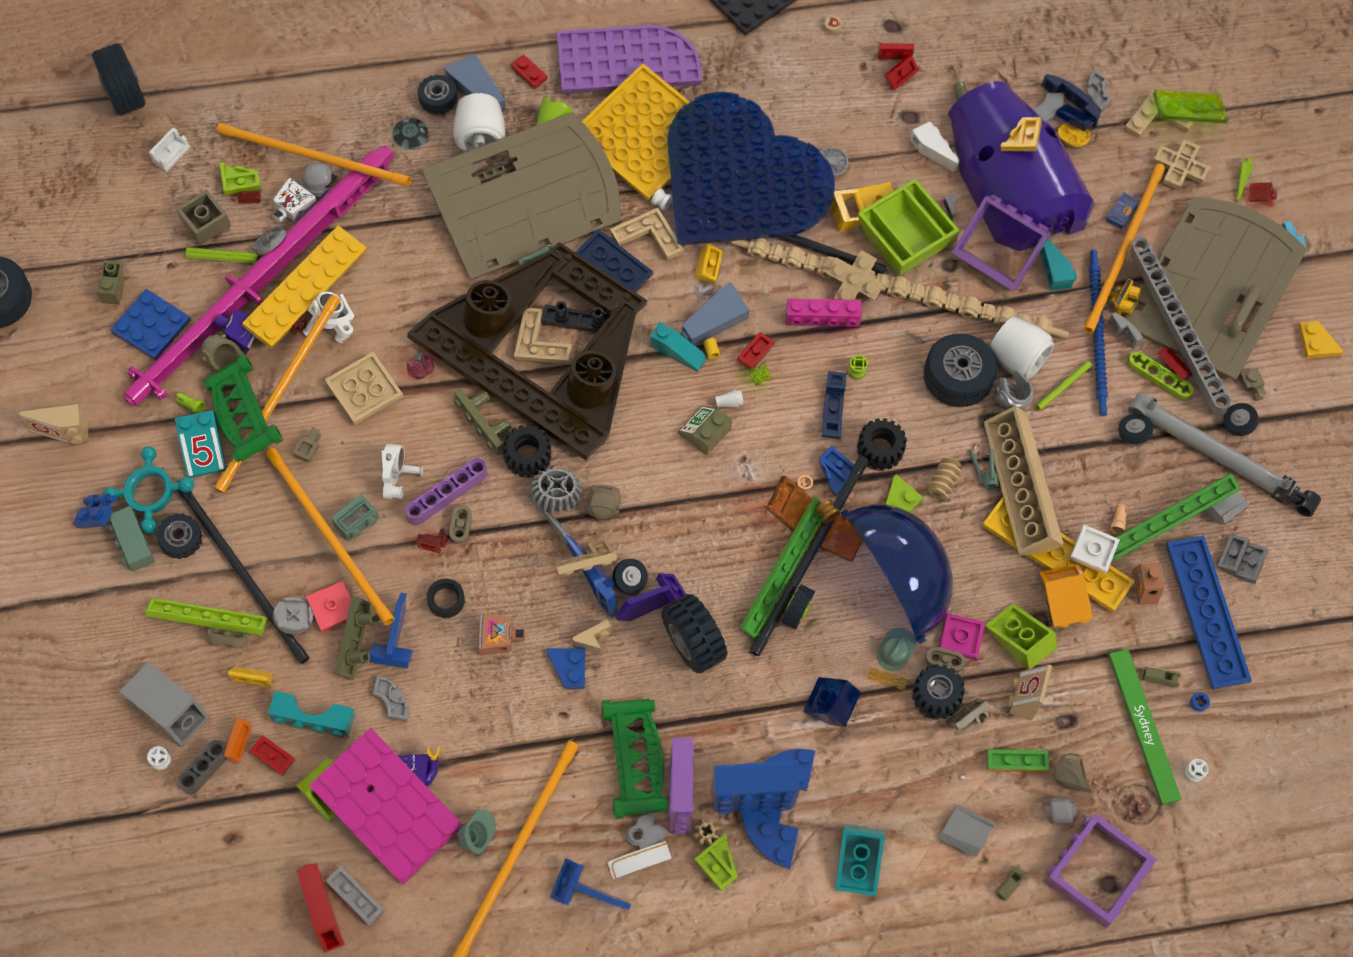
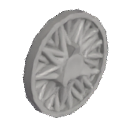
M828 147L822 149L816 155L815 165L821 174L829 172V177H836L846 171L849 161L847 155L842 150Z

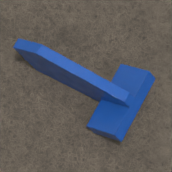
M401 592L397 600L394 612L395 619L392 622L388 645L374 643L370 651L369 662L408 669L413 650L397 647L406 613L407 593Z
M565 858L550 898L569 906L576 889L611 905L627 910L630 909V903L578 882L584 866Z

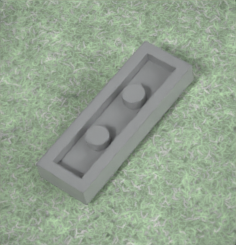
M342 866L325 880L369 926L384 912V909Z

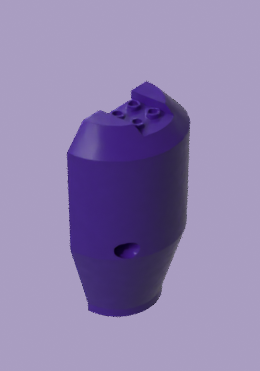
M996 81L981 85L964 94L953 104L948 112V116L951 119L956 153L959 159L960 175L978 208L985 196H992L993 194L1002 199L1001 203L1004 205L1010 204L1017 208V213L1021 215L1026 214L1033 218L1032 222L1035 224L1041 223L1048 227V232L1051 234H1058L1066 230L1067 234L1070 235L1085 229L1094 207V201L1055 129L1022 100L1008 83ZM1041 117L1042 123L1037 151L1001 150V144L1003 142L1006 143L1010 138L1009 134L1017 127L1022 118ZM991 204L983 216L995 242L1020 252L1035 247L1038 239H1040V234Z

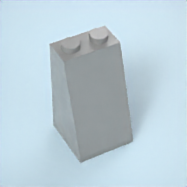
M149 662L119 691L130 704L181 747L210 718L195 698Z

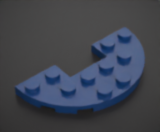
M788 750L778 753L764 762L799 760L800 790L807 791L815 750ZM772 808L768 812L751 810L750 813L742 814V821L747 836L753 846L772 863L790 870L799 828L779 824L782 811L780 808Z

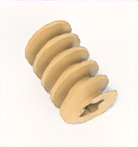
M943 457L937 470L934 472V476L931 478V482L927 486L928 492L936 498L948 500V494H951V488L955 486L954 482L958 480L957 475H961V470L959 469L961 463L953 458Z

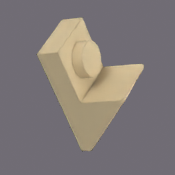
M605 620L572 637L573 646L601 654V647L597 639L603 640L609 636V633H611L609 621Z

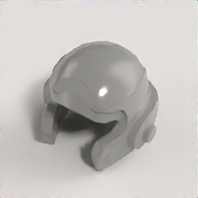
M315 162L307 166L303 173L301 184L304 189L317 199H322L333 188H325V186L329 185L331 177L337 179L338 176L328 164Z
M1019 371L1013 374L1012 378L1016 381V384L1007 382L1006 378H1000L994 393L1001 407L1006 410L1014 406L1024 409L1030 404L1033 398V389L1031 383Z

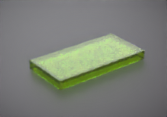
M1154 90L1153 92L1160 119L1225 124L1228 121L1220 94Z

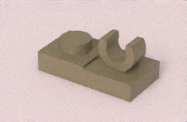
M977 698L947 720L951 728L959 731L966 729L972 721L981 724L979 716L982 714L983 717L989 718V713L986 709L990 706L987 701Z

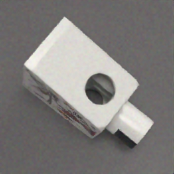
M289 178L274 198L277 211L272 216L279 223L286 217L293 222H297L317 204L316 197Z

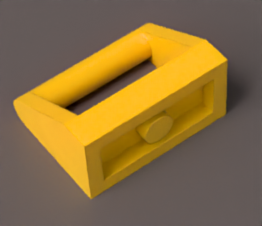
M858 189L835 191L828 202L839 232L861 225L858 217H849L844 203L845 200L854 197L859 212L864 210L865 206Z

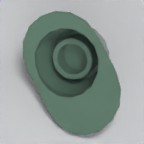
M904 628L891 630L886 635L877 652V659L880 665L890 671H897L903 668L915 651L916 639L914 635Z
M486 809L477 810L470 820L462 825L458 832L459 848H464L475 854H480L486 849L496 830L495 818L490 811Z

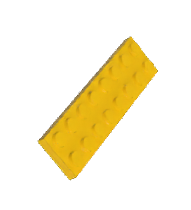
M338 225L242 323V327L272 349L308 312L309 307L316 300L319 293L328 291L366 252L367 247Z
M1003 496L982 527L1017 549ZM1061 533L1063 546L1048 553L1026 555L1047 570L1079 564L1069 559L1076 542ZM1079 564L1085 576L1089 598L1113 613L1135 581L1111 565L1105 575Z

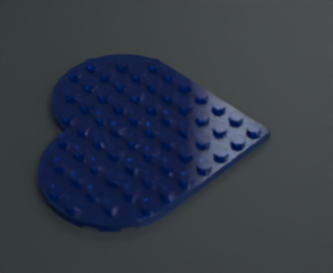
M731 92L703 94L680 108L672 124H670L668 131V155L677 245L793 236L814 227L830 209L835 191V178L829 161L824 158L819 149L809 142L807 144L793 136L775 135L770 118L751 99L747 100L740 97L739 94Z

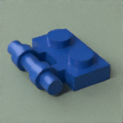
M110 494L85 497L83 503L87 507L80 508L72 524L77 528L105 526L113 511L110 505L116 502V497Z

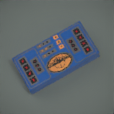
M1123 192L1106 221L1122 229L1140 200Z

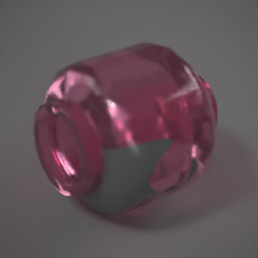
M425 352L415 354L407 360L408 374L418 380L431 374L434 371L435 364L433 357Z

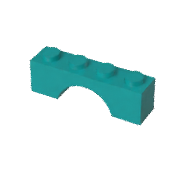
M275 691L268 715L272 722L283 725L285 722L292 724L293 727L303 729L304 727L312 728L311 730L316 733H323L325 731L330 732L332 736L342 738L343 736L349 737L355 711L351 707L333 704L330 709L322 714L309 715L298 708L295 695Z

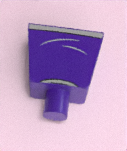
M233 310L229 318L218 314L214 324L224 328L223 333L226 335V338L236 343L241 351L247 354L255 336L242 327V323L251 314Z

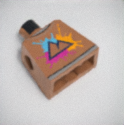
M1160 563L1139 564L1132 570L1138 605L1157 604L1164 590Z
M480 613V656L512 651V641H524V629H513L511 618Z

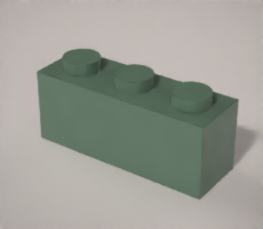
M128 506L112 513L109 517L111 522L108 523L112 534L116 533L117 539L114 540L118 549H122L124 555L121 557L125 566H130L132 571L154 563L155 560L132 507Z

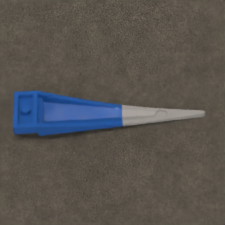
M530 492V493L527 494V496H528V497L530 498V500L534 503L533 497H531V492ZM543 507L538 508L559 534L573 557L588 554L548 510L544 511ZM594 565L590 570H582L599 605L610 617H613L617 614V602L614 598L616 595L612 590L614 582L599 565Z

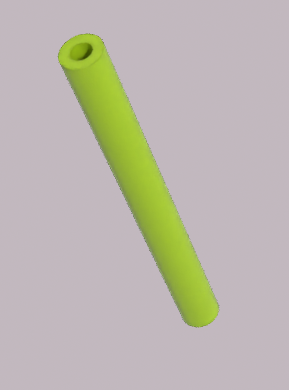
M1086 361L1037 403L1035 405L1036 408L1041 411L1091 368V362Z

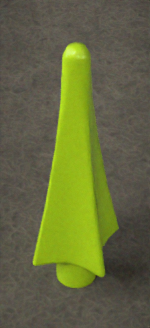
M1246 157L1245 161H1242V165L1239 166L1236 202L1240 201L1245 184L1255 165L1251 164L1252 159Z

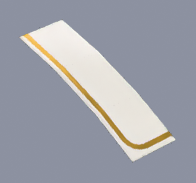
M664 841L613 859L607 863L612 878L616 879L672 858L667 843Z

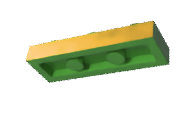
M988 749L986 751L987 771H1049L1047 750Z

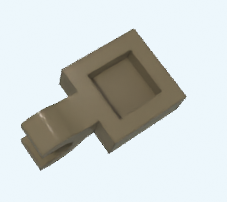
M1258 368L1240 372L1239 378L1245 391L1251 390L1255 401L1262 400V395H1266V391L1263 388L1265 382Z
M312 427L307 438L301 436L292 452L293 455L311 463L319 448V444L316 442L321 436L320 430Z

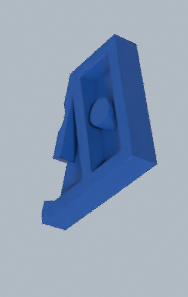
M831 446L819 458V463L832 493L836 497L847 481L854 464Z
M547 648V655L550 657L564 688L585 689V648Z

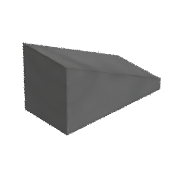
M957 193L946 195L943 199V204L951 220H953Z

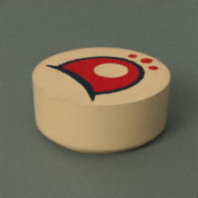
M828 16L825 19L824 28L829 33H837L841 29L842 21L837 16Z

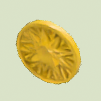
M1065 123L1059 127L1057 133L1064 144L1072 147L1086 145L1090 141L1091 135L1086 127L1077 123Z

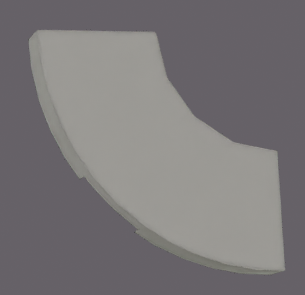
M1094 70L1087 83V96L1093 101L1098 112L1101 114L1112 102V99L1105 90L1109 79L1097 70Z
M1046 93L1043 104L1032 109L1046 122H1049L1059 113L1063 104L1064 93Z
M377 675L372 695L385 703L388 719L407 722L408 706L402 691L391 680Z

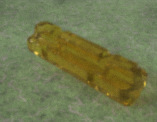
M875 668L870 669L869 679L874 681L877 679L880 683L892 687L895 685L897 686L896 688L901 690L905 689L907 679L897 678L896 675L884 671L878 672L879 670Z

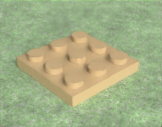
M374 352L324 379L354 425L403 397V393Z

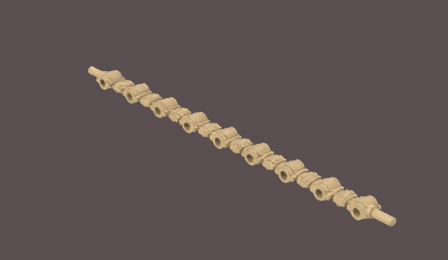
M736 237L732 239L731 244L748 248L747 254H750L755 259H765L766 255H769L768 259L779 262L780 259H783L782 264H785L788 268L800 269L801 265H804L803 269L814 272L815 269H818L817 274H820L823 278H834L827 274L835 259L833 257H822L821 260H818L819 256L814 254H808L806 257L804 256L805 252L798 247H787L785 251L783 250L784 246L779 244H773L772 247L769 246L770 242L763 237H752L751 242ZM872 270L869 273V276L884 284L881 291L884 292L885 289H888L887 294H891L894 298L906 299V296L910 295L909 299L920 302V299H924L923 304L932 309H941L942 305H945V309L955 312L956 309H959L958 314L967 319H977V316L981 315L980 319L991 322L992 319H995L994 324L1001 328L1011 317L1017 315V311H1014L1011 307H998V310H994L995 306L984 304L983 307L981 306V301L972 296L963 297L962 300H959L960 296L949 293L948 296H945L946 291L937 286L927 287V290H923L924 286L915 283L913 286H910L911 282L901 276H892V279L888 280L889 276L878 273V276H874L875 271ZM1020 313L1017 316L1037 325L1048 334L1068 338V331L1052 327V321L1046 317H1034L1033 320H1030L1031 316Z

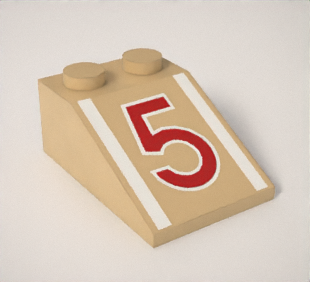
M79 404L19 412L20 417L30 432L72 444L88 441V422Z
M1052 665L1024 670L1020 672L1018 677H1014L1011 687L1014 689V693L1009 696L1007 706L1010 707L1008 714L1032 721L1043 704Z

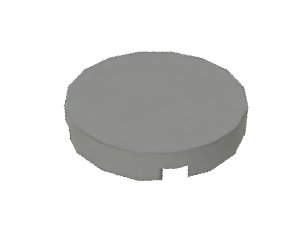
M282 226L272 227L270 229L272 232L269 234L267 232L263 233L256 240L254 251L258 255L270 252L283 241L287 232Z
M288 597L276 604L272 617L274 624L284 633L292 635L301 634L311 626L313 611L304 600Z

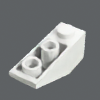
M931 121L912 130L910 140L920 154L952 172L957 171L959 164L958 156L951 151L948 142L943 140L938 128L934 127Z

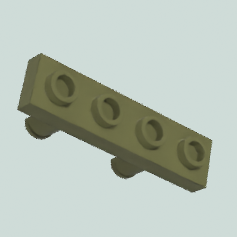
M461 388L455 390V399L453 401L457 408L463 409L465 412L464 416L469 423L473 422L476 426L477 434L486 439V445L490 451L494 450L497 455L503 452V443L499 436L512 428L509 421L505 418L495 426H489L477 410V408L490 401L488 394L482 391L470 399Z
M352 597L334 672L338 676L354 680L357 663L367 664L370 661V654L366 651H360L366 625H377L379 622L377 614L369 613L371 603L359 597Z

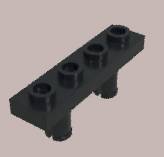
M559 301L556 303V306L545 304L541 321L545 325L597 333L609 318V315L603 314V309L600 307H595L593 312L567 308L565 302Z

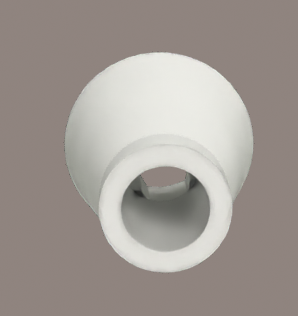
M735 389L716 396L717 408H739V406L744 405L742 391Z

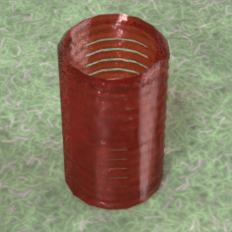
M239 191L238 202L242 204L260 203V191Z

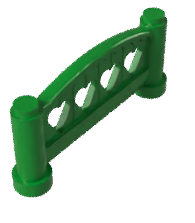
M244 353L238 356L236 361L210 375L203 381L208 391L212 390L213 407L217 421L227 439L236 448L232 455L237 462L244 461L273 443L278 444L284 440L275 424L268 427L246 375V373L254 370ZM225 386H235L230 395L224 398L222 388ZM231 400H241L236 409L230 412V407L227 406L228 402ZM237 414H247L239 426H235L236 421L233 420V417ZM241 429H253L247 439L241 441L242 436L239 435V431Z
M650 698L618 702L602 700L603 721L612 720L621 798H613L614 818L621 819L625 815L664 812V810L668 809L667 798L661 796L664 759L659 733L651 716V712H655L654 700H650ZM642 719L644 722L642 727L645 732L638 734L626 727L635 720ZM643 738L646 740L644 746L647 748V752L641 754L629 748V746L638 739ZM641 758H647L649 761L647 766L650 771L645 774L631 766ZM648 777L651 780L649 786L652 788V792L645 793L633 786L643 778Z

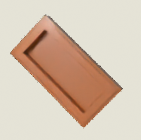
M236 718L224 753V757L238 764L241 761L252 725L243 718Z

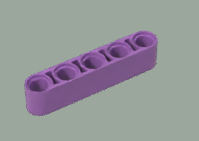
M480 458L471 460L409 503L406 507L409 523L412 525L422 524L482 482L487 476L485 461ZM476 468L482 469L480 472H475L474 470ZM460 479H466V480H467V481L464 482V483H459V482H458ZM444 490H451L448 494L442 493ZM428 501H435L433 505L427 504ZM415 511L420 512L417 516L411 515Z

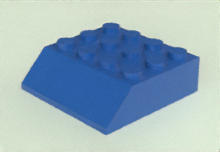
M799 760L714 766L711 785L713 813L727 815L731 811H738L741 814L750 813L751 810L768 812L772 808H780L782 811L791 810L792 807H795L800 791Z

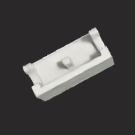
M172 128L149 153L153 163L167 172L186 153L190 145L184 135L180 137L178 131Z

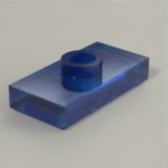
M1068 104L1057 109L1055 116L1083 131L1092 126L1095 121L1094 118Z

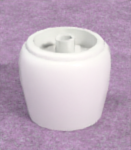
M473 93L459 100L453 121L454 142L460 150L466 153L505 138L504 118L500 103L496 98L488 94Z
M1013 316L997 332L989 347L995 354L997 362L1013 376L1015 372L1019 371L1028 380L1044 365L1053 350L1054 343L1050 334L1042 328L1017 316Z

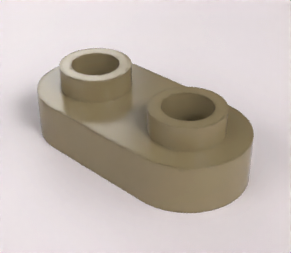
M458 506L452 513L449 535L451 541L456 544H463L469 538L472 512L467 506ZM461 515H465V516H466L465 519H460L459 517H460ZM458 533L463 534L461 537L456 536Z
M210 628L207 631V640L214 645L223 644L229 645L232 648H241L247 644V633Z
M940 647L930 648L925 656L926 663L929 666L934 667V664H939V667L947 665V669L950 670L951 667L955 669L954 673L960 672L966 663L965 657L960 652ZM936 656L938 661H934L932 657ZM956 661L958 665L954 666L951 662Z

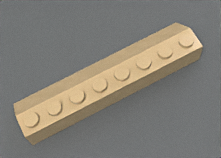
M1014 406L984 421L990 448L993 450L994 463L1018 552L1020 555L1048 553L1064 544L1028 415L1019 407Z

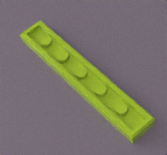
M151 598L145 611L146 617L263 636L268 623V617L156 598Z

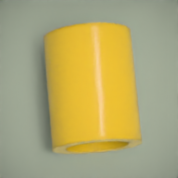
M710 338L703 342L708 359H715L720 356L715 338Z

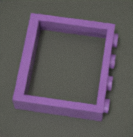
M992 194V196H985L952 254L1010 290L1015 291L1020 286L1051 233L1048 232L1049 228L1041 223L1035 224L1032 222L1033 218L1026 214L1021 215L1017 213V208L1010 204L1004 205L1001 203L1002 199ZM990 204L1042 235L1015 280L964 249Z
M672 738L669 832H673L674 835L686 834V832L690 833L693 812V738Z
M1095 814L1092 818L1088 816L1081 825L1084 828L1080 834L1076 832L1069 841L1072 843L1069 849L1064 848L1058 856L1060 862L1057 866L1053 863L1047 871L1049 877L1046 882L1104 927L1108 928L1157 859L1099 815ZM1094 826L1143 862L1107 913L1058 876Z

